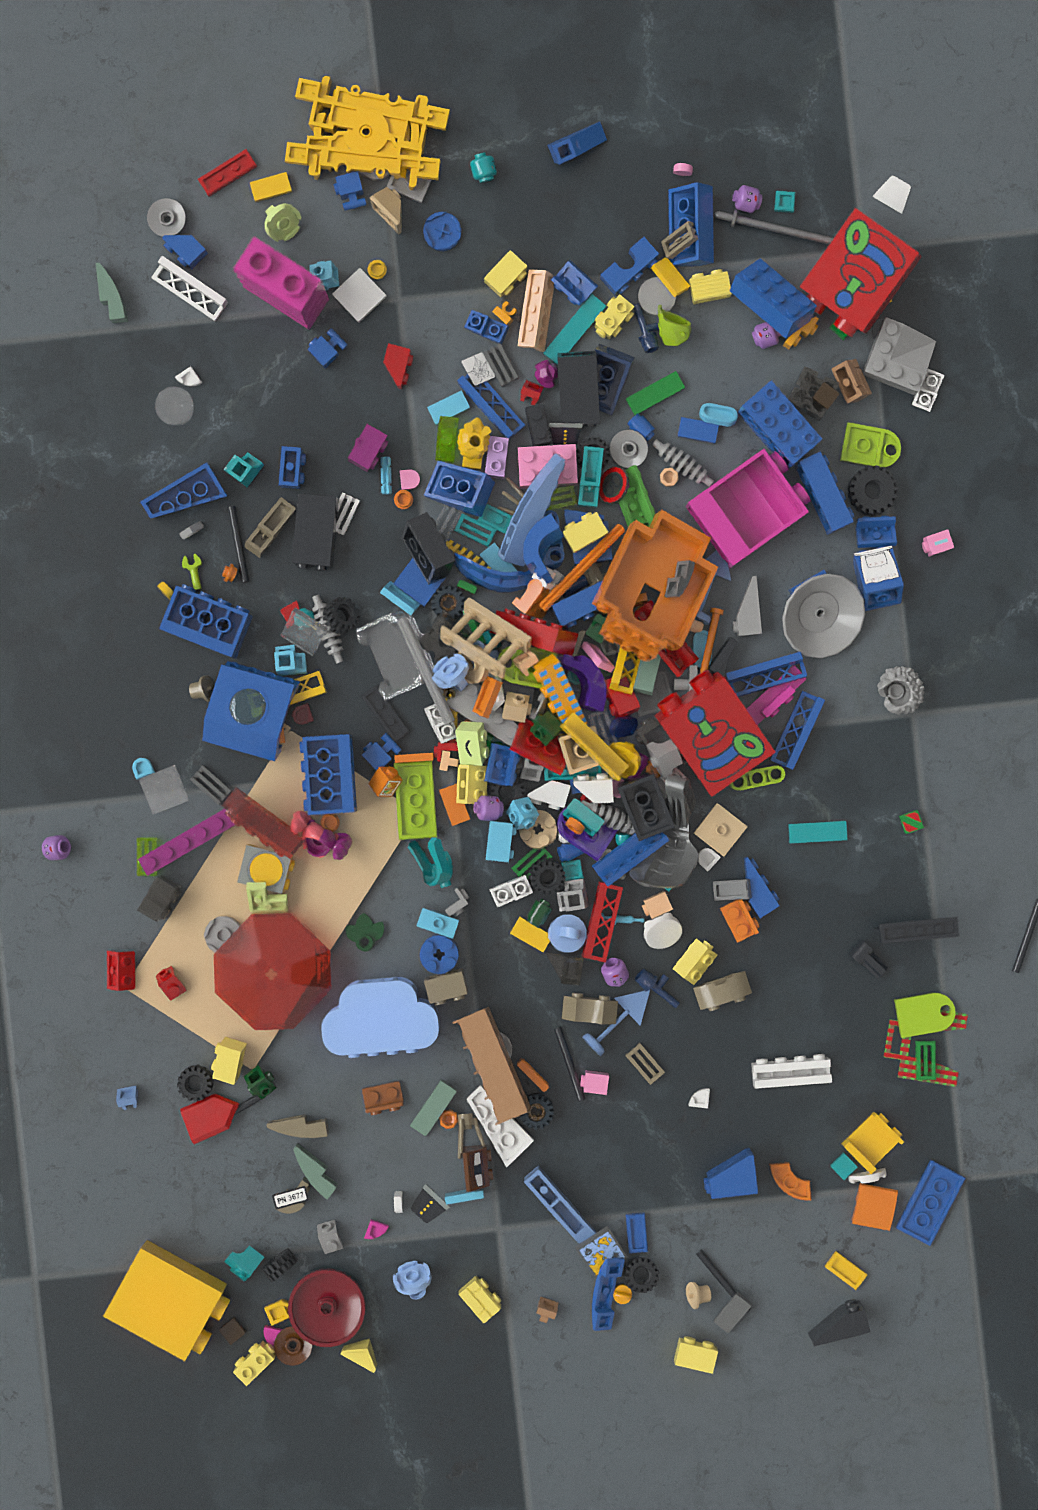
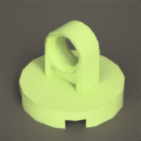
M284 203L276 207L271 205L265 211L267 214L265 231L273 240L279 242L278 240L288 241L299 231L300 226L298 224L299 219L301 220V215L291 204Z

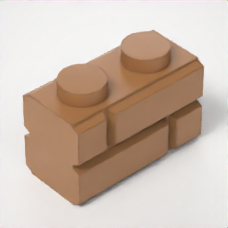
M856 359L846 360L831 369L847 404L858 402L872 394Z

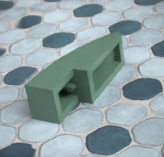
M96 263L99 299L103 305H108L110 321L112 323L128 322L126 307L117 285L100 263Z
M659 654L651 661L640 660L633 688L634 692L652 696L661 662Z
M440 1079L410 1126L426 1136L457 1092V1089L443 1079Z
M297 1143L293 1150L304 1175L312 1186L324 1198L328 1199L338 1184L324 1173L328 1166Z

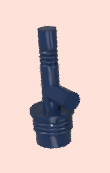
M636 303L634 304V312L643 334L638 340L641 342L645 353L655 352L659 349L656 337L657 333L652 331L659 330L658 322L647 325L641 305Z
M642 969L635 977V981L645 992L652 989L676 1008L680 1002L663 989L669 978L663 974L658 982L655 983L658 977Z

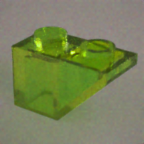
M440 416L437 431L436 461L454 463L459 418Z

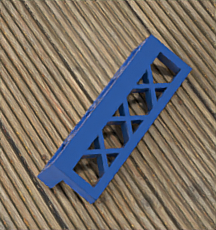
M468 374L457 380L458 385L505 438L510 440L525 427V424L487 381L483 382L486 386L484 388L482 383H480L479 387H473L467 381L470 379ZM481 390L492 393V402L485 401L481 397ZM494 405H502L505 408V416H498L494 411ZM506 419L515 420L519 426L511 431L506 425Z
M801 651L726 673L729 685L734 692L733 683L742 681L747 684L744 691L735 692L738 697L807 677ZM800 664L802 674L793 675L788 671L791 666ZM779 670L784 675L781 680L775 681L770 678L772 672ZM755 676L765 678L761 686H756L751 682Z
M804 691L801 692L774 750L775 753L770 759L771 761L790 770L794 769L825 702L824 699ZM804 696L814 700L810 709L803 710L801 702ZM802 714L805 722L802 726L796 728L793 722L794 717ZM794 731L797 739L795 743L787 745L785 737L787 733ZM786 749L789 756L786 763L776 759L780 750Z
M661 832L639 841L635 833L593 864L592 867L608 887L667 843L669 839Z

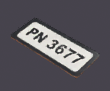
M305 1186L272 1195L275 1209L309 1200Z

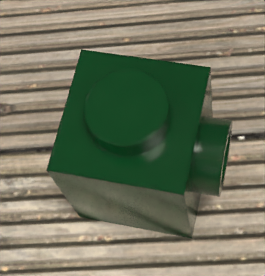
M547 711L543 716L541 714L537 715L532 721L534 725L530 729L534 736L545 746L563 730L560 728L562 723L550 711Z

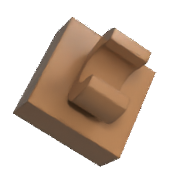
M540 1297L536 1312L541 1315L539 1321L547 1323L548 1318L555 1320L559 1303Z

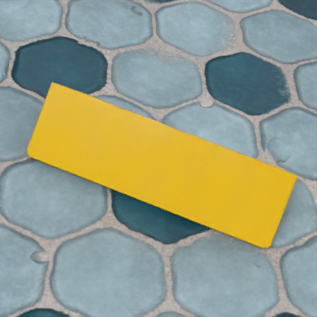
M572 713L562 723L560 728L614 780L620 781L621 778L619 776L629 766L575 713Z

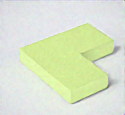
M266 882L246 883L250 912H288L287 894H268Z

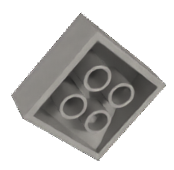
M885 317L862 373L866 377L916 395L925 378L936 341L903 323Z

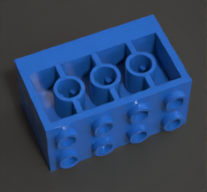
M772 380L743 404L738 411L740 417L772 453L775 451L779 453L788 469L822 440L819 434Z
M182 584V587L176 586L159 629L237 659L253 618L249 614L250 611L237 605L236 608H232L231 603L218 598V601H214V596L200 591V594L195 593L196 589ZM192 608L193 613L188 616L187 611ZM210 614L211 620L206 623L205 617ZM228 621L229 627L224 631L223 624Z
M352 735L302 737L303 741L299 743L300 753H304V761H301V772H305V780H302L303 792H306L307 797L303 801L304 811H307L308 815L356 812L357 800ZM324 750H326V753H329L326 761H324V758H321ZM325 769H327V772L330 773V777H328V780H325V777H322V773H325ZM326 789H328V791L332 793V796H329V799H327V797L323 794L324 792H326Z

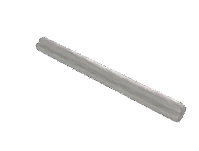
M408 618L399 619L397 621L398 626L444 724L447 725L454 722L455 719L440 687L432 680L433 671Z

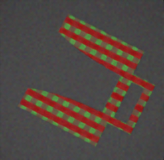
M940 1010V1013H941V1015H943V1016L948 1015L949 1012H950V1011ZM955 1012L953 1023L943 1031L966 1029L968 1014ZM890 1019L884 1057L900 1060L898 1078L916 1080V1061L914 1057L908 1056L911 1037L902 1038L900 1054L890 1053L894 1026H899L897 1020ZM921 1059V1076H923V1059ZM928 1061V1076H931V1061ZM936 1063V1080L917 1081L956 1087L959 1072Z

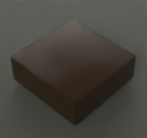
M824 382L812 399L828 410L840 393Z
M235 1317L219 1329L230 1345L246 1333V1330Z

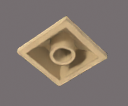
M386 187L370 197L371 206L400 234L402 232L401 196L396 190L393 189L391 191Z
M589 725L588 727L597 734L595 726ZM568 734L558 738L569 775L598 766Z

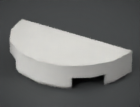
M876 1169L872 1174L868 1171L850 1174L848 1179L851 1183L859 1181L861 1183L875 1182L880 1177H886V1169Z

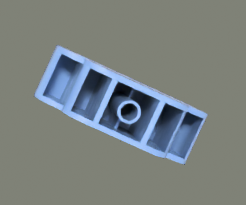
M405 977L357 980L345 988L340 996L339 1005L332 1008L324 1018L322 1038L324 1045L330 1052L337 1055H348V1058L360 1057V1054L367 1053L368 1056H377L380 1052H387V1055L398 1054L400 1050H406V1053L418 1052V1049L430 1046L436 1040L440 1029L439 1011L434 1003H429L428 999L419 998L417 987L411 980Z

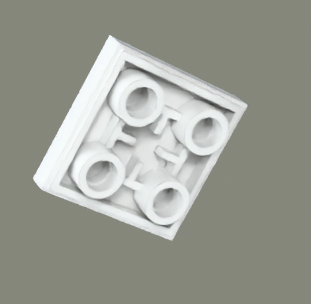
M361 268L332 293L358 323L387 297Z

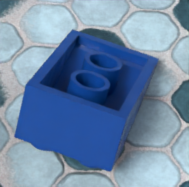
M438 461L424 496L462 512L481 517L495 481L486 473Z

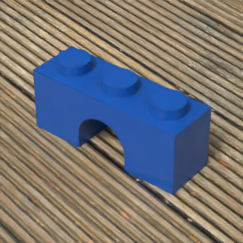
M645 237L629 249L628 254L635 263L632 268L622 269L614 262L600 275V280L614 295L618 293L623 294L629 288L628 284L632 280L635 282L644 275L643 271L647 267L651 269L653 264L658 262L659 253Z

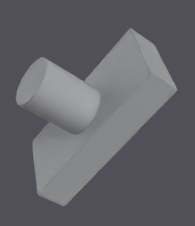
M689 665L688 679L674 678V690L690 691L693 689L689 682L697 675V665Z

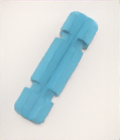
M381 457V484H383L381 486V493L389 495L392 493V486H390L392 483L391 458Z

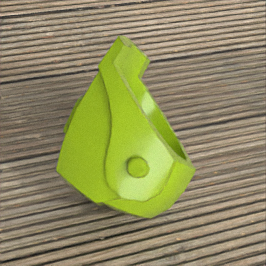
M659 304L658 327L664 345L679 346L686 342L691 335V323L679 315L663 310L662 305Z

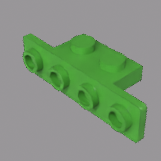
M633 465L625 470L630 488L625 489L618 502L628 527L635 520L649 527L655 516V509L649 500L648 491L643 484L641 473L637 466Z

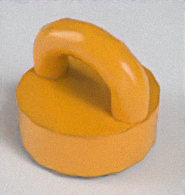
M619 1284L615 1287L613 1297L617 1303L626 1304L632 1298V1291L626 1284Z

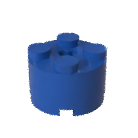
M434 934L427 938L420 950L422 965L427 971L434 974L449 972L455 967L459 957L457 943L452 938L440 934ZM437 949L445 953L442 955V958L434 955Z

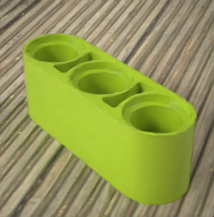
M768 766L750 770L741 776L743 784L740 787H735L733 782L729 786L734 790H745L779 783L784 779L785 771L780 766ZM775 768L780 771V777L776 780L771 777V771ZM756 772L760 773L762 777L759 783L752 781V775Z

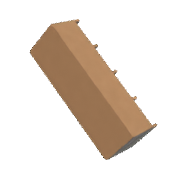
M486 1007L454 1021L453 1024L458 1023L462 1030V1037L466 1044L463 1049H470L473 1063L477 1070L474 1072V1075L478 1073L482 1078L483 1087L487 1094L484 1099H489L492 1102L494 1114L497 1118L495 1126L527 1113L531 1109L490 1008Z

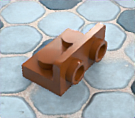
M400 1080L362 1088L365 1113L377 1115L381 1114L382 1110L389 1109V1111L400 1110V1106L404 1105Z

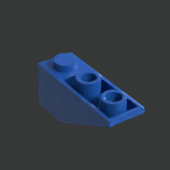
M599 121L548 144V148L554 163L561 164L606 141L607 138Z
M745 857V877L750 879L752 898L748 899V902L756 915L762 918L779 907L777 901L780 899L774 890L770 892L767 885L769 882L763 874L760 876L756 869L759 867L754 859L749 860L748 857Z

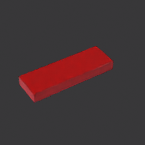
M247 149L200 177L198 181L208 197L256 168L257 165Z

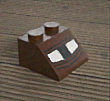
M485 1144V1147L474 1145L464 1146L463 1148L466 1192L490 1186V1180H493V1170L489 1169L488 1161H492L491 1149L487 1150V1144Z

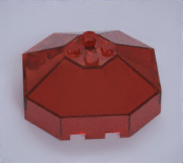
M292 911L253 912L213 954L215 994L254 1030L294 1029L331 990L330 949ZM269 969L277 972V976H274L273 980L266 976Z

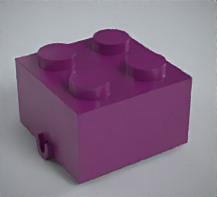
M367 424L360 437L355 440V446L348 457V461L366 472L369 469L373 470L379 460L376 456L379 452L383 453L388 444L386 440L387 435Z

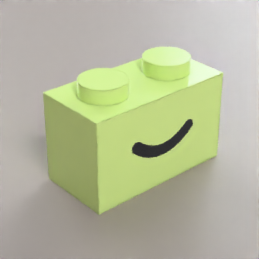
M462 721L455 730L460 764L482 766L490 753L489 747L486 744L487 731L484 730V723Z

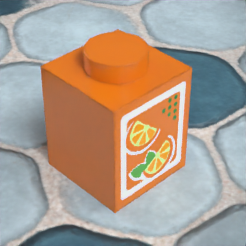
M378 767L368 784L378 797H392L402 782V778L393 767Z

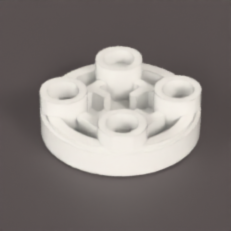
M665 913L653 920L646 921L644 924V938L647 944L655 949L672 946L679 940L682 934L680 922L671 913Z

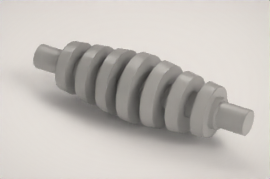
M657 439L652 446L659 450L660 453L658 455L660 457L663 454L666 455L665 462H668L669 459L673 460L670 464L672 468L677 463L679 465L676 469L678 473L684 468L683 476H686L689 472L691 473L690 480L696 477L698 478L696 483L703 482L707 486H711L714 480L707 476L706 473L708 471L704 469L701 472L700 468L702 466L700 464L694 467L693 465L696 462L694 458L690 463L687 462L691 455L687 453L683 459L681 457L684 453L683 450L676 454L677 447L674 446L672 449H669L670 443L663 444Z
M320 595L313 596L315 607L312 610L313 612H318V614L314 615V619L321 620L316 623V627L323 626L317 632L319 635L326 634L321 637L322 642L328 640V643L324 644L325 648H331L328 654L334 656L336 664L343 662L341 655L343 646L338 647V644H341L342 641L341 639H335L340 636V633L336 634L329 630L331 628L330 625H325L327 620H323V617L326 616L323 615V611L327 603L322 602Z
M581 801L582 804L604 820L603 825L606 824V827H613L614 830L620 829L624 833L627 831L631 835L635 833L629 815H626L623 811L619 812L618 808L614 807L612 809V806L609 805L605 807L603 803L598 805V803Z

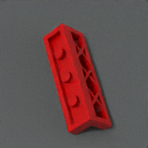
M649 600L637 608L633 614L634 617L639 620V616L642 621H646L655 605L654 602ZM685 641L682 647L677 650L665 648L666 652L664 649L658 652L677 678L684 673L689 665L694 664L699 659Z
M598 882L587 929V937L581 955L583 958L606 963L623 887L615 885L607 887L604 882ZM607 888L618 890L616 898L609 902L606 897ZM609 906L613 912L612 917L605 921L601 913L604 908ZM605 924L608 934L600 939L597 935V930ZM601 944L604 949L602 957L592 955L593 947Z

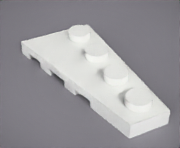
M480 1085L467 1097V1101L507 1168L534 1139L513 1118L495 1126L497 1118L494 1114L492 1102L489 1099H484L487 1094Z

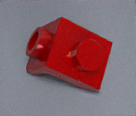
M456 739L446 741V743L438 742V746H434V758H437V762H441L442 750L458 751Z
M172 966L162 969L156 975L158 986L170 1001L187 991L185 985L175 974Z

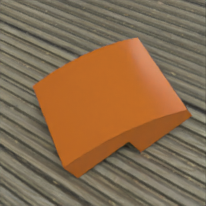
M860 1183L856 1196V1206L852 1216V1224L890 1231L898 1190Z

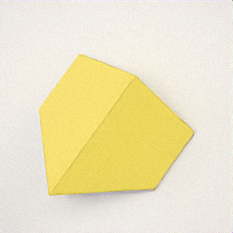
M370 1339L343 1346L341 1355L369 1371L375 1372L377 1362Z

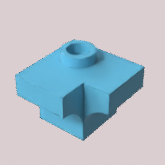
M295 645L275 647V668L279 676L307 673L305 653H296Z

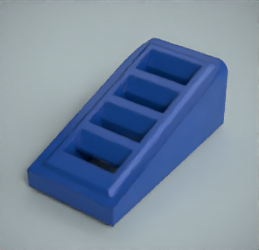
M564 510L565 525L573 521L577 524L582 521L581 517L588 512ZM598 514L601 521H604V515Z

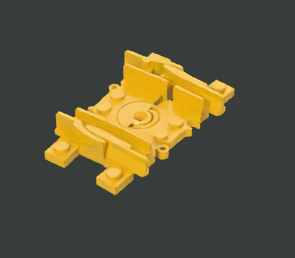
M324 76L322 82L299 78L295 98L313 102L309 126L314 131V136H307L306 144L287 142L286 163L309 166L308 173L315 180H318L320 177L321 169L329 170V172H332V169L338 172V168L341 165L347 166V173L351 171L372 173L376 170V175L380 179L385 177V171H388L390 175H394L395 179H406V171L408 169L411 171L409 180L410 190L416 187L417 178L439 179L440 159L422 157L425 147L427 127L446 131L450 114L449 109L427 106L428 98L423 95H418L415 102L402 100L400 96H398L396 102H390L389 93L384 96L369 92L361 94L358 85H353L351 92L345 87L337 86L333 91V95L329 96L332 83L329 76ZM325 107L331 108L328 117L326 113H322ZM337 127L347 129V131H337ZM364 129L370 130L368 135L362 133ZM324 132L332 133L333 136H324Z

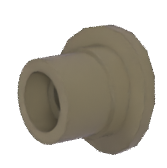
M204 675L199 679V682L190 684L189 692L193 699L202 698L210 702L214 682L209 675Z

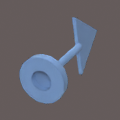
M716 550L705 560L718 566L716 576L731 581L728 563ZM713 580L694 619L703 622L704 625H709L711 620L710 616L702 611Z
M650 990L614 998L625 1010L616 1019V1024H611L596 1039L589 1033L582 1037L599 1056H602L605 1052L599 1042L628 1014L641 1026Z

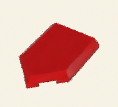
M213 1094L181 1108L180 1112L192 1143L195 1145L228 1130L240 1103L218 1094Z

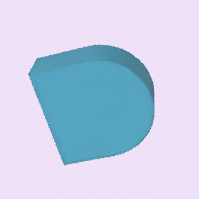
M138 758L132 765L136 780L155 773L151 761L147 758Z

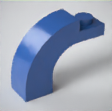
M552 514L545 516L531 528L523 546V557L528 569L532 574L536 573L539 580L543 578L546 584L553 582V579L544 564L545 552L550 545L564 537Z

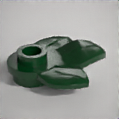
M365 913L358 917L356 926H346V935L349 940L356 942L357 948L364 952L370 951L374 947L375 941L379 940L384 933V923L377 922L373 924L370 917ZM367 938L369 944L363 945L362 939Z

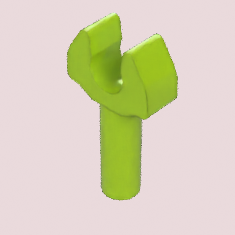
M194 554L195 563L189 565L188 558L184 556L182 567L190 571L194 589H202L198 575V568L202 565V560Z

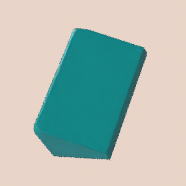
M575 798L562 813L568 819L572 817L578 820L585 827L584 831L592 837L604 823L601 817Z

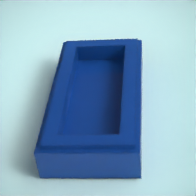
M681 417L677 437L715 444L719 425Z
M645 1212L626 1214L629 1253L648 1252Z

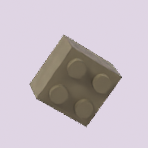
M463 968L425 977L424 983L429 1003H434L435 1006L446 1003V999L453 998L454 1001L463 999L468 994Z

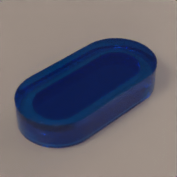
M632 716L615 718L610 724V735L617 738L633 735L637 729L638 720Z

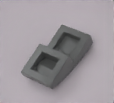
M690 560L677 561L675 577L668 578L666 598H676L682 595L691 579L695 562Z

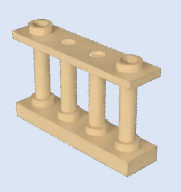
M468 598L464 602L465 615L451 630L442 626L440 639L446 645H451L488 669L492 675L504 679L505 663L517 650L527 653L531 648V637L476 601ZM471 619L479 622L480 626L467 640L457 635ZM490 629L496 635L481 651L473 646L485 630ZM502 639L507 640L512 645L498 661L489 656L490 652Z

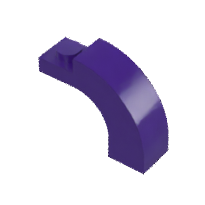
M564 654L563 657H556L562 668L573 672L580 681L581 694L578 702L579 706L592 712H603L607 693L605 679L599 667L584 655L571 656Z

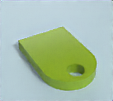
M847 422L840 461L872 467L877 465L880 466L879 468L889 467L897 461L901 453V443L892 431ZM888 445H892L896 449V453L892 456L886 453Z
M510 646L506 647L505 649H503V650L501 651V653H500L499 656H498L497 661H498L499 658L507 651V649H508ZM534 647L529 649V651L536 655L538 661L551 654H554L555 657L558 655V653ZM517 650L511 657V660L524 653V651ZM513 661L512 665L505 670L504 680L507 682L539 689L543 687L541 682L538 683L533 675L535 670L532 667L527 669L529 672L528 676L524 675L514 665Z
M928 993L894 999L901 1038L943 1031L954 1021L955 1006L950 998L941 993ZM944 1005H948L950 1008V1012L946 1016L940 1013V1009Z

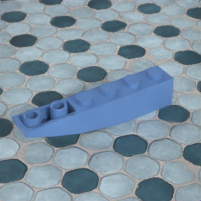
M555 453L541 469L519 502L498 552V556L503 561L524 567L523 546L525 538L531 528L544 518L545 511L551 504L552 493L558 486L560 473L565 468V459L560 454Z
M539 1165L524 1177V1183L579 1244L597 1233Z

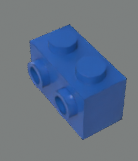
M282 446L279 486L281 488L300 489V485L304 484L305 474L301 472L302 465L306 464V454H303L302 448Z

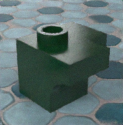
M597 614L585 633L586 636L600 645L604 641V636L599 633L607 618L605 614Z

